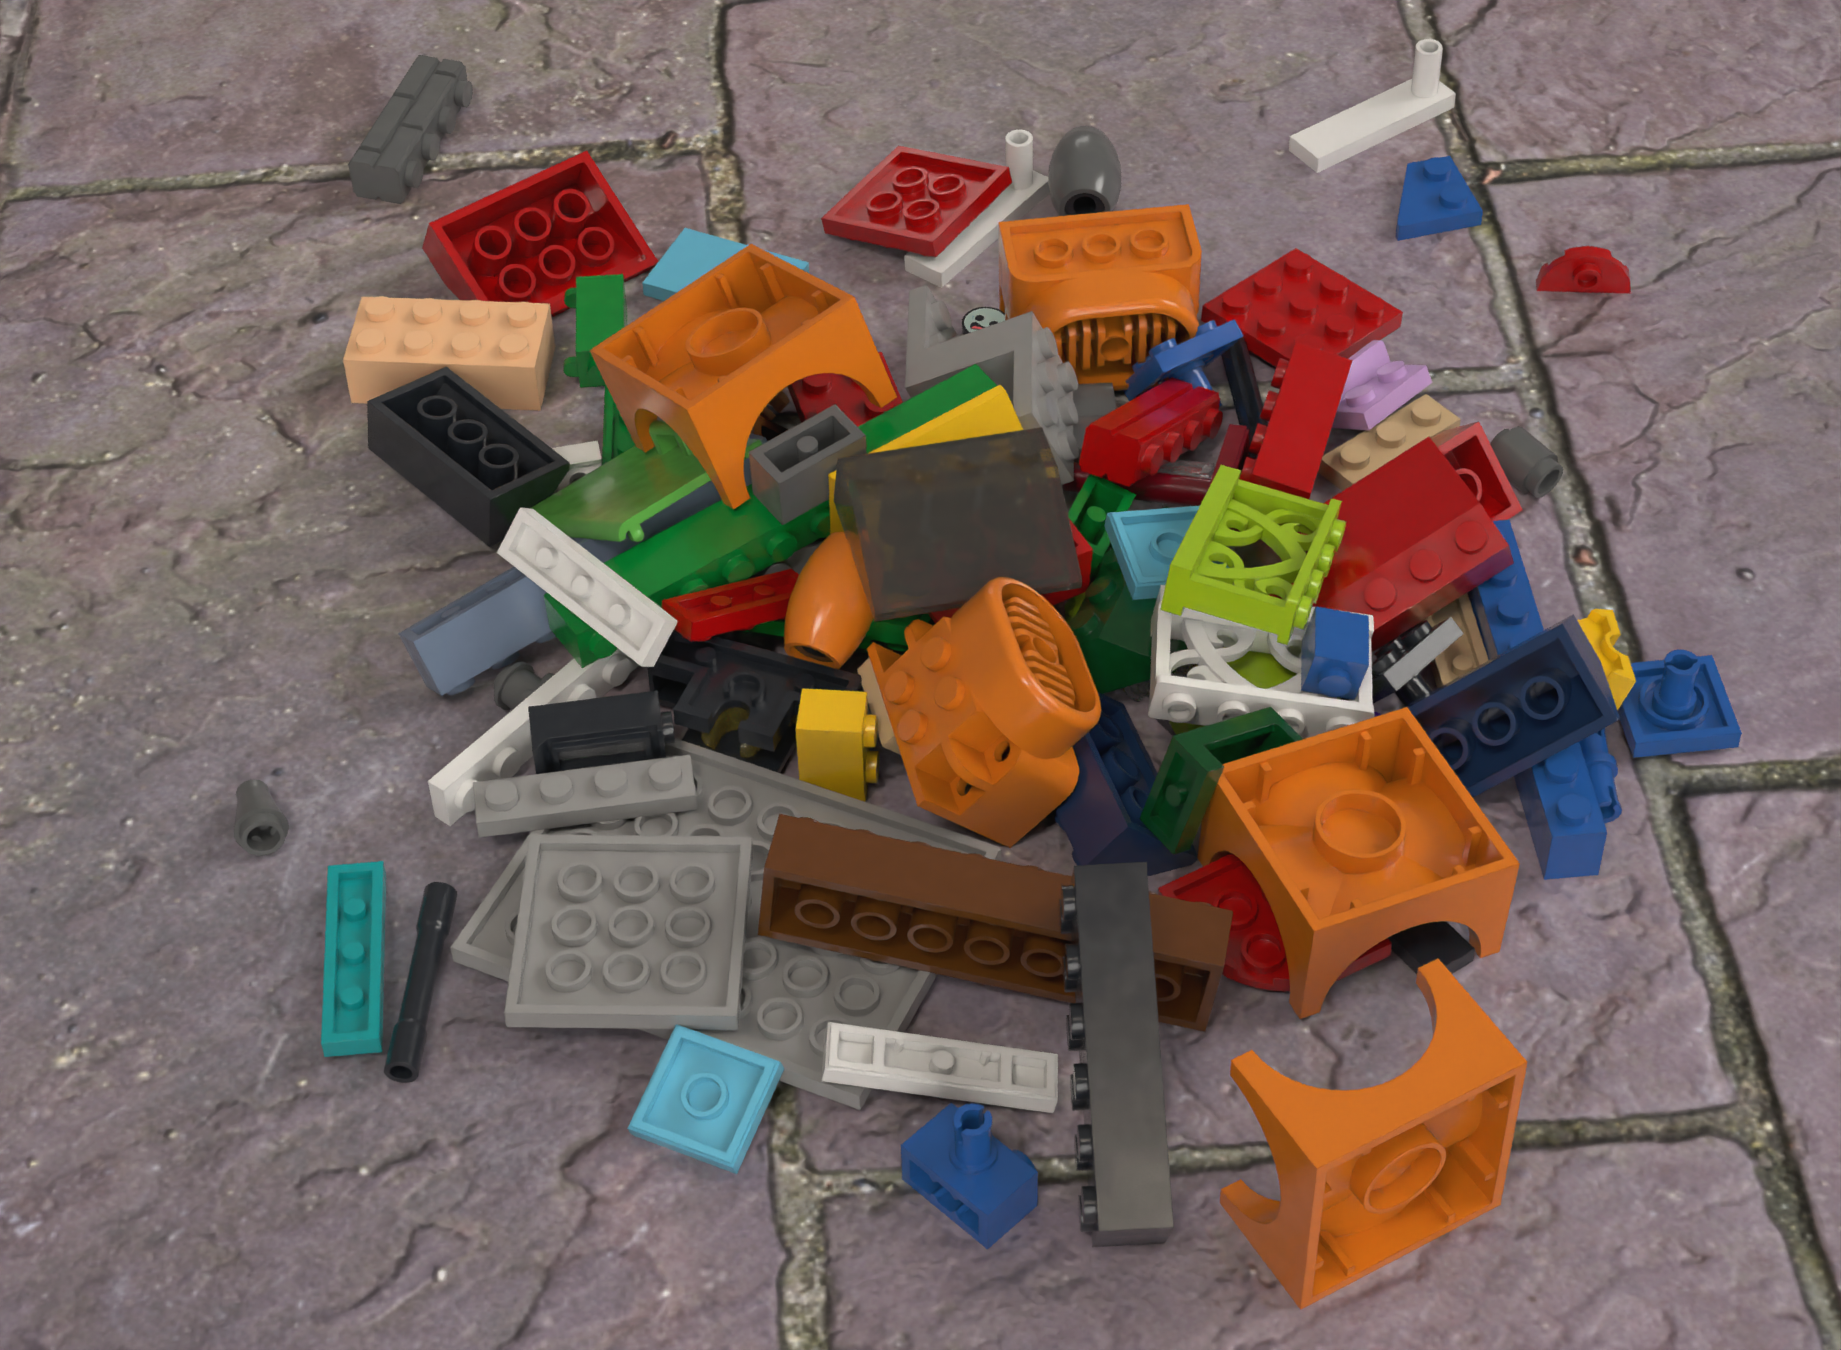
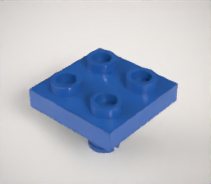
M1235 319L1220 326H1217L1214 320L1199 326L1196 336L1178 345L1175 338H1172L1152 348L1148 352L1150 356L1146 357L1144 363L1138 364L1137 362L1131 366L1134 374L1125 381L1129 385L1128 390H1123L1128 400L1131 401L1156 387L1153 386L1156 382L1158 384L1165 382L1166 380L1164 379L1167 377L1191 383L1193 389L1200 386L1213 390L1202 368L1210 365L1243 337Z
M1677 649L1669 652L1665 660L1631 663L1636 683L1618 709V714L1633 758L1736 748L1739 746L1742 732L1712 655L1696 656L1690 651Z

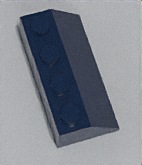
M1574 614L1403 707H1408L1472 798L1620 719L1602 663Z
M1098 692L1101 702L1100 719L1095 727L1072 746L1079 766L1077 784L1073 792L1055 808L1053 813L1057 824L1066 832L1073 847L1072 858L1076 865L1147 862L1148 876L1192 865L1198 860V854L1193 844L1190 850L1173 855L1139 819L1157 776V771L1125 705Z

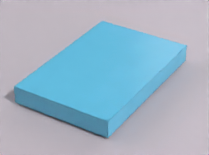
M684 228L642 282L643 294L665 301L748 245ZM767 251L809 273V262Z

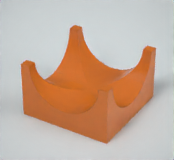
M753 244L746 246L590 350L635 446L645 453L655 447L649 434V427L659 416L692 451L713 482L723 503L732 509L737 508L750 499L744 477V456L751 430L766 405L784 388L807 376L835 373L850 377L865 392L869 401L880 408L897 398L855 297Z
M1408 707L1222 764L1224 766L1223 772L1202 819L1197 858L1201 865L1205 866L1232 853L1249 868L1258 881L1271 906L1283 940L1290 979L1289 1003L1299 1019L1320 1013L1325 996L1342 972L1359 956L1379 942L1408 928L1440 921L1461 923L1468 926L1469 943L1475 948L1479 958L1500 952L1520 863Z
M1439 959L1419 967L1416 984L1423 993L1430 1011L1433 1038L1423 1056L1410 1069L1390 1081L1363 1089L1330 1090L1305 1085L1280 1074L1260 1059L1253 1050L1231 1060L1230 1076L1251 1106L1270 1147L1278 1174L1281 1199L1277 1201L1259 1195L1240 1179L1221 1189L1220 1204L1300 1310L1501 1205L1528 1062Z

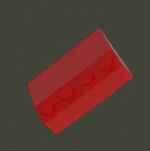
M587 150L430 222L422 246L423 251L444 284L459 300L550 304L551 317L570 309L564 302V294L566 290L576 288V277L623 274L624 282L653 269L658 263L655 255Z
M1430 436L1332 497V499L1342 501L1338 519L1346 521V527L1339 550L1334 553L1328 576L1324 577L1316 603L1312 604V607L1316 606L1373 615L1374 632L1371 638V651L1373 652L1514 564L1508 543L1481 503ZM1331 499L1327 500L1323 504L1329 505ZM1261 542L1253 547L1264 566L1283 562L1265 542Z

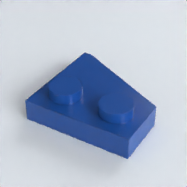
M1451 156L1434 157L1428 160L1407 163L1395 237L1398 241L1481 225L1483 210Z

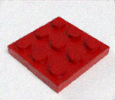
M898 145L821 218L825 234L881 245L885 248L918 253L923 256L937 257L1012 183L1010 170L1007 166Z
M1295 248L1202 305L1201 321L1207 323L1214 320L1216 325L1220 326L1235 319L1247 343L1248 350L1277 367L1279 358L1290 360L1295 342L1348 359L1371 341L1381 340L1400 328L1403 311L1315 260L1310 255Z

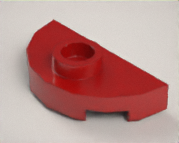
M1594 246L1573 247L1564 250V256L1553 260L1549 265L1545 263L1541 267L1536 279L1537 291L1631 294L1628 267L1612 257L1611 251L1608 249Z

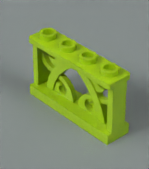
M1221 465L1170 564L1160 610L1181 616L1185 608L1276 634L1278 635V643L1288 645L1295 627L1302 630L1305 629L1312 604L1316 603L1323 579L1328 576L1334 553L1339 550L1346 527V521L1338 519L1342 501L1331 498L1329 505L1243 481L1239 479L1241 470ZM1229 528L1238 529L1240 532L1231 530ZM1261 539L1276 552L1283 562L1261 567L1244 568L1242 559L1226 546H1245ZM1212 561L1223 562V564H1216ZM1268 594L1278 595V596H1280L1282 599L1276 598V597H1273V596H1270V595H1268Z

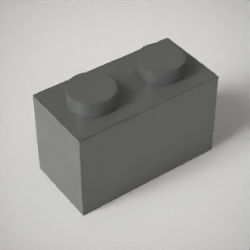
M836 404L749 452L753 494L782 525L786 524L829 499L828 474L867 454L866 435Z

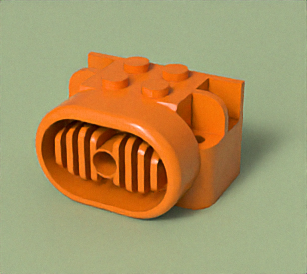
M1189 204L999 222V310L1005 313V320L1033 311L1042 328L1048 327L1052 331L1056 340L1058 355L1063 363L1069 362L1072 365L1078 384L1112 382L1114 391L1128 390L1129 385L1125 381L1134 374L1131 366L1137 362L1138 364L1144 363L1146 357L1150 356L1148 352L1152 348L1172 338H1175L1179 345L1194 338L1197 334L1199 327L1197 313L1199 311L1202 250Z
M997 577L987 582L953 614L952 618L943 617L934 626L919 619L913 620L904 630L909 649L902 656L875 642L867 648L917 806L1011 848L1073 792L1078 781L1079 766L1072 746L1098 723L1101 716V702L1078 640L1062 615L1050 602L1030 586L1013 578ZM967 783H969L970 785H972L970 791L967 794H965V787Z

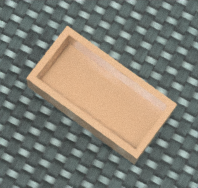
M384 296L361 297L343 358L351 403L367 404V401L444 367H448L500 409L541 411L556 347L550 304L441 300L432 298H388Z

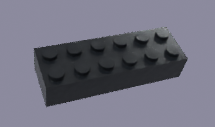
M1147 862L1077 865L1073 867L1071 883L1061 885V898L1058 900L1060 933H1071L1072 943L1065 944L1062 970L1064 992H1075L1076 1003H1069V1015H1066L1068 1051H1079L1080 1063L1073 1064V1074L1070 1075L1072 1111L1083 1110L1084 1124L1077 1125V1134L1074 1135L1076 1171H1087L1088 1186H1081V1195H1078L1080 1231H1091L1092 1247L1163 1244L1172 1232L1174 1222Z

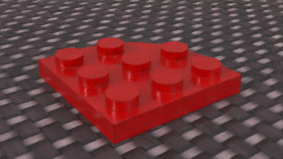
M1232 853L1158 887V895L1189 902H1205L1217 908L1233 911L1222 975L1254 988L1290 991L1287 957L1275 916L1258 881L1249 868L1236 855ZM1386 938L1359 956L1342 972L1336 981L1390 956L1392 945L1390 940Z

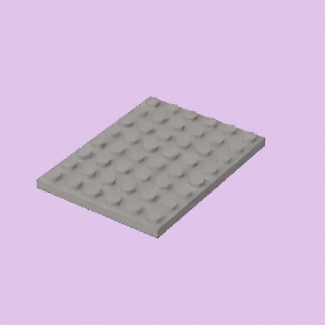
M676 738L675 743L665 744L666 758L683 755L691 756L697 810L530 832V834L752 837L753 859L738 1030H692L780 1061L784 1071L779 1081L861 1110L873 1088L821 1081L824 1036L827 1023L833 1022L905 1032L937 974L758 935L764 866L779 814L797 818L808 817L825 824L853 830L864 829L881 836L909 842L920 841L937 848L965 854L976 853L989 859L1001 861V847ZM530 834L450 947L453 962L509 981ZM674 1029L639 1030L669 1040Z

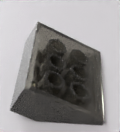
M1042 427L837 459L833 501L875 622L961 608L987 582L997 577L1016 579L1030 586L1039 594L1081 588L1082 576L1058 466Z

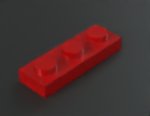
M787 569L662 600V609L678 621L674 629L689 641H707L714 635L734 630H750L757 624L777 619L785 620L789 599L799 574L792 569Z

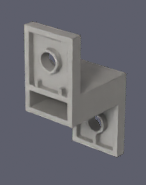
M927 285L910 290L905 389L912 398L968 367L977 364L997 386L1001 385L1006 390L1028 442L1054 486L1074 481V459L1078 458L1079 450L1073 435V425L1078 423V413L1073 401V391L1078 389V381L1072 365L1069 362L1063 363L1059 357L1056 340L1052 331L1048 327L1043 329L1033 311L965 335H958L952 326L946 304L942 300L937 301Z

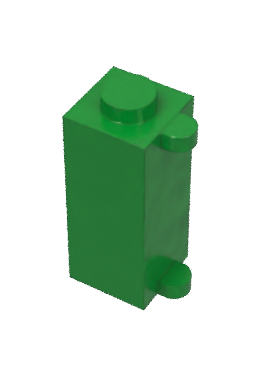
M623 274L576 277V288H570L564 294L566 306L576 308V356L568 357L564 360L563 371L569 377H579L580 388L605 386V381L590 350L628 325Z

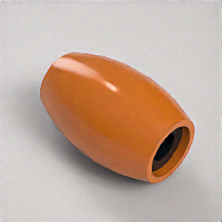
M834 532L809 557L798 576L786 612L784 650L789 656L840 669L856 651L871 626L879 605L883 586V553L875 544L855 534Z

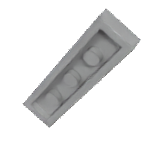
M690 755L473 782L479 838L697 810Z

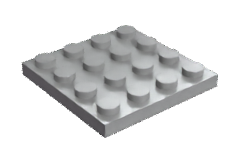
M530 834L504 1009L506 1027L674 1029L675 1025H681L689 1029L738 1030L753 859L752 837Z

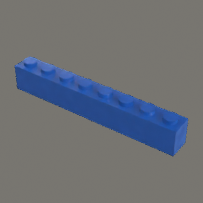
M1510 520L1493 521V523L1508 543L1514 564L1467 592L1488 660L1544 630ZM1577 742L1514 776L1544 880L1599 875L1607 830L1580 743Z

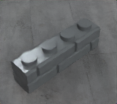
M418 55L348 164L353 192L357 197L374 200L380 197L382 201L401 204L412 187L418 188L423 178V169L429 160L434 161L437 158L440 150V141L445 133L451 134L453 132L457 114L461 107L467 108L470 105L473 87L472 83L467 80L466 66L462 62L443 59L440 62L436 57Z

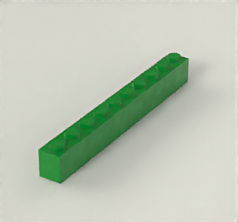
M977 364L968 367L858 426L866 435L867 454L997 385ZM752 484L746 486L750 499L737 508L732 509L720 500L604 562V564L662 608V600L747 580L770 565L788 559L794 552L814 541L828 537L830 535L829 499L782 525L753 494ZM546 593L543 595L549 628L581 668L598 659L609 657L618 649L550 594Z

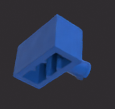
M950 1103L901 1144L902 1180L988 1250L1038 1206V1171L1023 1152L1016 1149L1011 1151L993 1136L991 1132L992 1115L989 1110L983 1114L984 1106L970 1103L958 1108L953 1103Z

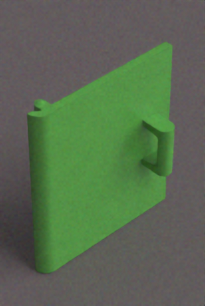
M655 420L649 427V434L655 447L645 453L634 446L530 509H534L569 537L621 542L626 539L627 533L631 541L640 542L644 538V532L640 526L642 522L711 481V479L677 433L665 421ZM748 439L744 460L749 458L751 450L762 445L760 439Z

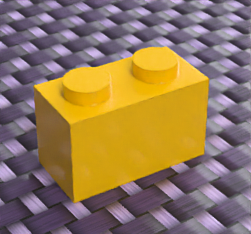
M802 688L796 723L799 780L864 802L866 801L868 783H877L879 775V751H870V747H876L878 716L868 714L867 692Z

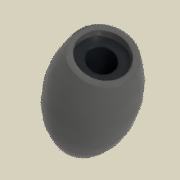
M1079 126L1069 130L1053 151L1048 170V189L1052 204L1059 216L1110 212L1117 205L1121 191V165L1115 147L1105 133L1098 128Z

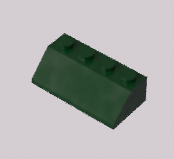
M1226 546V547H1228V548H1230L1231 550L1235 551V549H1236L1237 546ZM1113 547L1104 555L1102 567L1094 582L1086 589V597L1077 614L1068 623L1081 647L1097 692L1102 694L1150 680L1151 618L1157 598L1132 600ZM1170 639V654L1187 649L1185 641Z

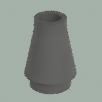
M255 779L245 781L236 791L237 808L234 838L250 854L257 856L269 855L283 845L289 830L288 821L270 795L268 786L263 781Z

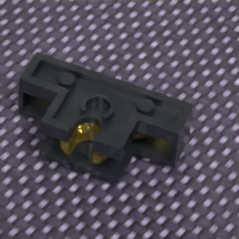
M675 629L671 633L654 667H647L650 691L658 690L659 705L673 708L674 723L688 728L682 741L778 773L782 771L797 743L796 723L802 688L864 692L861 675L718 636H712L707 641H689Z

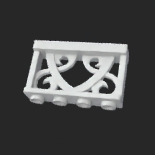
M1160 585L1151 618L1150 636H1152L1150 700L1148 705V716L1150 718L1207 726L1272 707L1305 739L1374 717L1371 638L1374 632L1373 615L1361 614L1369 616V667L1355 700L1349 699L1350 701L1337 699V697L1301 691L1302 639L1315 607L1311 608L1305 629L1302 630L1295 627L1288 645L1277 642L1278 635L1192 609L1185 608L1181 616L1162 611L1160 608L1166 585ZM1170 639L1185 641L1188 650H1181L1170 654ZM1248 651L1270 653L1282 666L1297 673V675L1279 685L1263 689L1244 679L1226 662L1235 661L1247 654ZM1182 665H1198L1188 672L1187 678L1171 675L1173 670Z

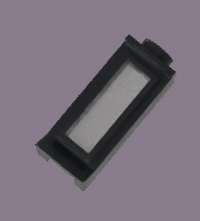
M658 690L528 707L536 774L666 758L665 744L675 743L671 711L660 712Z

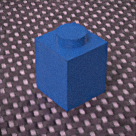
M1315 606L1302 639L1301 691L1355 700L1369 667V616Z

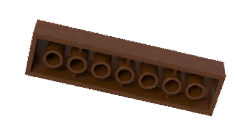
M779 814L764 866L758 925L759 936L1064 1002L1076 1003L1075 992H1064L1062 957L1065 956V944L1072 943L1071 933H1060L1058 900L1061 898V885L1070 884L1072 876L1045 871L1037 866H1021L993 860L976 853L965 854L937 848L920 841L909 842L881 836L864 829L853 830L825 824L808 817L797 818ZM1149 891L1158 1022L1205 1032L1224 969L1233 911L1217 908L1205 902H1189L1157 895Z

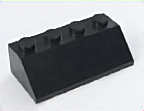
M444 367L367 401L368 449L489 547L504 540L520 508L530 509L552 496L569 471V461L448 367Z

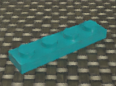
M383 861L328 866L321 1045L324 1057L382 1052L386 871Z

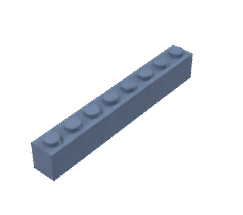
M750 433L748 438L760 439L762 444L768 442L766 437ZM749 458L744 460L746 486L752 484ZM709 481L642 522L640 526L644 532V538L640 542L631 541L627 533L626 539L621 542L570 538L604 563L722 499L713 482ZM515 567L398 633L426 687L441 696L446 693L447 695H455L465 691L475 683L474 677L490 667L492 669H499L509 665L520 656L519 650L534 641L536 643H543L556 637L549 628L543 596L547 592Z

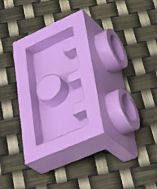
M1382 340L1371 341L1348 358L1353 361L1332 428L1372 429L1432 383L1427 366L1405 365L1403 361L1391 362L1384 342Z

